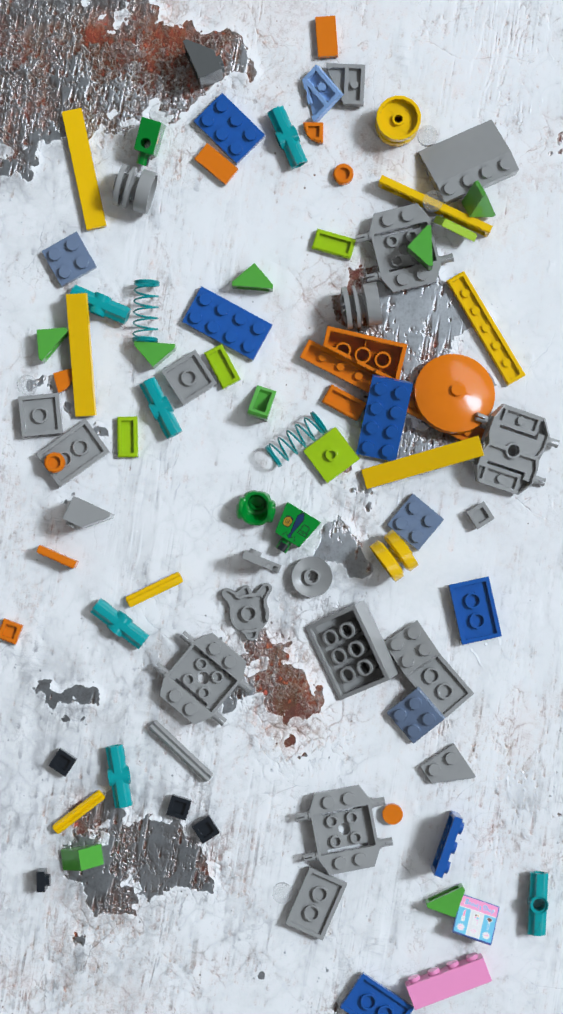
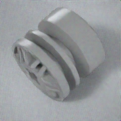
M124 163L115 178L112 204L119 206L122 201V207L126 209L130 201H133V211L147 214L154 198L158 173L144 169L140 177H137V167L133 166L129 173L130 166Z
M376 282L362 284L360 294L357 293L354 285L351 286V295H348L346 286L341 287L340 308L347 330L353 328V319H355L357 328L361 327V318H365L368 326L382 324L381 305Z

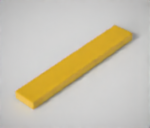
M82 108L63 111L62 116L86 230L90 231L107 227Z
M384 175L379 180V188L414 204L417 203L420 207L435 214H443L444 218L485 237L489 235L493 227Z
M463 271L447 280L448 287L506 385L508 386L524 377V371L466 273Z
M66 294L75 417L95 416L97 411L88 294Z
M475 436L362 469L366 489H370L485 455L480 437Z

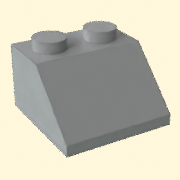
M73 496L63 519L67 520L66 525L80 530L81 527L87 528L113 519L114 514Z

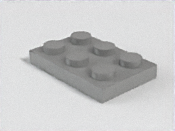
M84 419L36 455L43 465L48 454L57 452L63 455L66 461L64 469L58 473L48 471L61 488L110 451L87 419Z
M439 655L407 677L415 688L419 687L445 718L474 694L442 655Z
M309 866L285 924L323 941L345 891L347 882Z

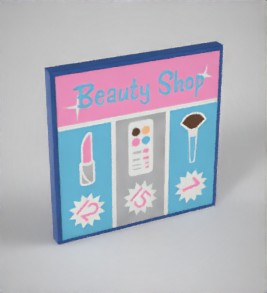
M463 895L454 920L452 933L491 946L500 907Z

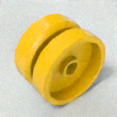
M405 96L387 98L380 105L376 114L375 130L378 137L390 146L400 147L410 143L415 138L421 123V113L418 105L412 99Z
M392 529L384 535V540L389 548H386L378 540L369 547L386 572L397 582L404 576V572L399 566L400 563L408 571L416 568L418 563L407 544Z

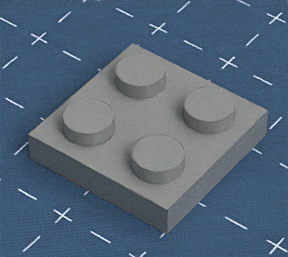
M193 350L161 371L183 406L217 385V382L196 350Z
M60 393L18 397L23 438L63 434Z
M418 620L385 641L387 649L406 677L441 655Z

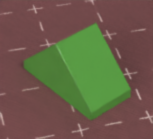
M479 180L475 181L461 202L469 217L495 216L496 214Z
M427 225L407 246V252L427 270H432L433 267L431 225Z
M255 263L232 281L233 289L273 292V284Z
M67 328L37 330L38 355L42 362L45 363L69 336Z
M134 341V346L154 369L176 351L175 344Z
M257 385L247 414L267 421L277 391Z
M101 843L61 849L63 870L83 871L104 864Z
M459 883L425 899V903L429 909L455 918L465 889L462 883Z

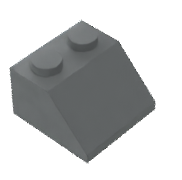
M187 39L184 40L185 54L200 88L203 89L222 81V73L225 70L221 56H216L211 48Z

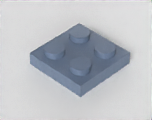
M77 231L42 251L61 287L97 268Z
M412 494L388 522L387 526L419 551L444 519L416 495Z
M419 687L387 711V714L413 744L445 718Z

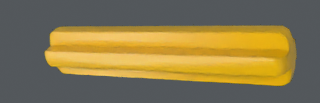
M179 572L171 574L126 596V602L130 607H133L182 583V576Z
M97 790L54 823L52 826L53 830L60 834L105 799L102 791Z

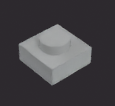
M484 501L466 512L476 529L495 519Z

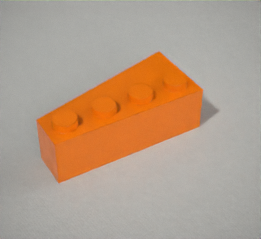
M327 326L323 343L324 347L381 376L394 379L400 378L408 345Z

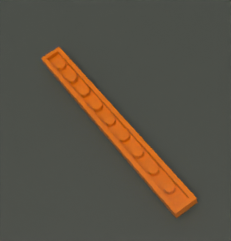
M310 339L300 356L302 360L369 393L372 375H378ZM411 392L407 414L425 422L416 409L413 392ZM477 427L467 433L448 435L460 441L479 436L481 441L485 429Z

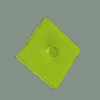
M336 427L303 450L326 483H329L359 460V457Z

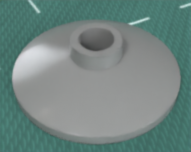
M314 556L303 558L293 568L292 583L295 589L304 596H320L329 589L332 583L331 568L321 558ZM309 573L316 575L315 580L311 581L308 579Z

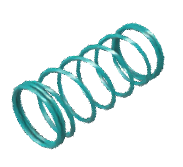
M138 279L134 281V285L138 286L133 289L134 292L144 296L135 298L133 302L144 307L135 309L133 313L144 318L137 319L132 323L137 327L145 329L132 333L135 336L132 338L133 342H158L156 337L137 336L134 334L141 331L158 330V328L135 324V322L141 320L159 319L158 317L135 313L137 310L159 308L158 306L135 302V300L142 298L160 297L159 295H149L136 291V289L142 287H159L160 282L157 280Z
M314 411L310 412V415L319 428L307 417H304V422L310 434L299 424H295L296 431L302 442L289 430H286V434L293 448L284 439L277 437L285 456L273 444L269 443V445H266L265 450L278 467H281L282 463L274 454L271 446L285 460L289 461V457L280 440L295 454H298L288 432L305 448H307V445L297 426L313 441H316L306 419L322 435L328 432L326 426Z

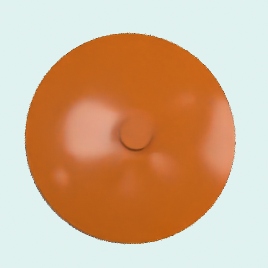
M446 354L434 358L422 368L414 384L413 396L418 413L428 425L443 433L463 434L476 429L482 424V422L474 420L475 417L483 419L476 416L477 412L487 416L490 415L495 401V389L489 373L480 363L464 355Z

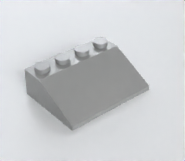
M492 119L418 151L439 201L446 205L464 198L477 180L485 189L515 176L519 171L511 150Z
M365 600L352 604L305 627L339 700L388 681L399 674Z

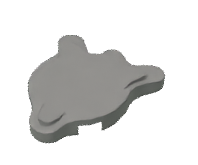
M263 583L255 593L251 592L248 585H244L238 591L225 588L221 592V596L229 605V617L232 625L242 632L249 641L256 640L259 632L268 622L269 608L267 598L272 591V586L269 583Z

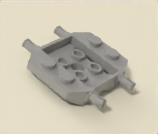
M417 203L374 213L370 230L367 233L356 235L357 244L366 241L371 242L378 271L365 274L367 283L379 280L392 293L436 283L442 264L454 262L452 253L444 256L438 255L432 226L436 224L433 222L436 216H428ZM419 225V228L384 237L380 236L383 233ZM427 225H431L432 270H427L423 265H417L389 272L420 264L412 255H402L399 252V247L401 245L408 246Z
M501 404L488 416L477 412L476 416L483 419L475 417L474 420L485 423L486 427L481 439L485 456L468 460L473 464L475 481L516 495L522 493L533 483L544 486L545 483L543 482H546V478L536 476L539 460L547 445L557 448L559 445L552 442L558 444L560 440L550 437L546 419L506 404ZM500 425L536 436V440L500 428ZM511 445H516V454L510 456L508 448ZM488 461H491V462H494V463H497V464H500V465H503V466H506V467H509V468H512V469H515V470L524 472V474L521 475V474H518V473H515V472H512V471H509V470H506V469H503V468H500V467H497V466L488 464L487 462H488Z
M184 631L180 638L189 644L188 650L171 670H167L159 662L153 668L163 677L160 696L193 724L213 718L223 726L227 719L217 709L236 687H240L247 694L253 690L243 678L247 661L213 632L196 639ZM199 651H203L207 656H209L213 661H215L219 666H221L226 672H228L231 675V677L225 674L220 668H218L214 663H212ZM201 672L208 673L210 677L209 681L205 684L198 680V675ZM175 680L181 681L208 705L204 706Z
M359 785L314 793L310 808L307 810L308 812L296 813L297 822L304 820L312 821L317 847L315 852L303 854L304 861H319L330 875L375 867L381 847L393 846L392 837L385 839L377 838L372 808L386 805L384 797L369 798ZM359 806H361L360 808H355V809H350V810H345V811H340V812H334V813H329V814L321 815V814H323V813H328V812H333V811H339V810H344V809H349V808H354V807H359ZM342 823H347L350 826V830L346 834H342L338 830L339 825ZM368 842L367 846L328 853L330 849Z

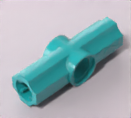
M284 106L275 107L267 112L276 132V140L281 150H284L289 165L292 169L303 166L308 160L300 145L297 130L291 124Z
M74 285L70 294H88L89 312L102 318L107 317L123 325L127 322L131 308L112 301L110 297L99 292L94 293L77 285Z
M156 378L147 379L139 384L149 403L148 406L155 420H158L166 438L169 439L181 433L182 429L173 413L174 410L167 396H164Z
M102 598L90 611L104 622L109 630L117 636L126 639L137 649L149 637V634L134 624L129 616L120 610L117 611Z
M123 744L107 746L105 748L109 767L107 769L110 787H112L115 808L132 806L131 777L129 766L126 765Z
M530 871L529 896L527 899L528 935H546V915L549 906L547 901L548 872ZM536 899H542L543 902L540 907H533V902Z

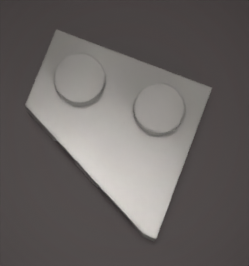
M326 63V69L331 80L344 94L340 98L343 106L363 107L365 65Z
M250 548L249 552L244 551L243 559L279 573L282 565L261 557L262 553Z
M454 743L420 765L431 783L476 777Z

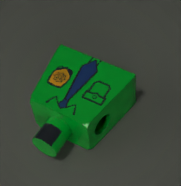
M145 117L141 118L134 150L139 151L137 164L148 167L151 155L157 157L166 125L162 122ZM150 140V147L145 148V143Z
M287 502L275 531L276 534L281 536L276 548L287 553L292 543L300 547L321 522Z

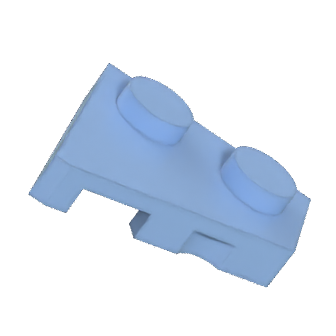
M315 65L302 81L304 89L307 91L308 104L311 106L312 120L319 122L344 94L321 67Z

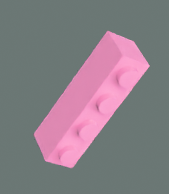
M471 953L464 960H452L446 964L447 966L440 969L439 967L429 969L424 975L416 974L410 976L408 981H405L414 1009H420L491 982L492 979L482 954Z

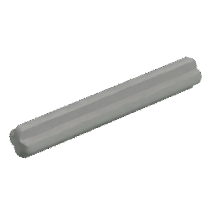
M157 720L150 724L149 729L205 782L210 780L213 773Z

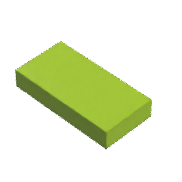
M436 216L433 221L473 242L477 237L476 233L441 216Z
M317 228L312 249L350 260L356 239Z
M222 344L204 353L222 389L241 380Z
M137 416L117 417L118 458L138 457Z

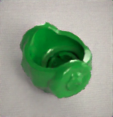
M251 490L246 492L243 497H239V502L236 505V516L238 519L243 520L249 525L256 526L273 522L276 504L274 500H271L269 494L263 491Z

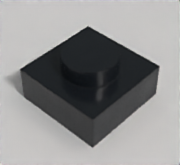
M60 748L48 766L66 777L77 758Z
M172 794L166 815L186 821L192 800Z
M210 815L192 825L202 844L220 833Z
M39 868L36 872L37 892H45L48 886H51V874H47V868Z

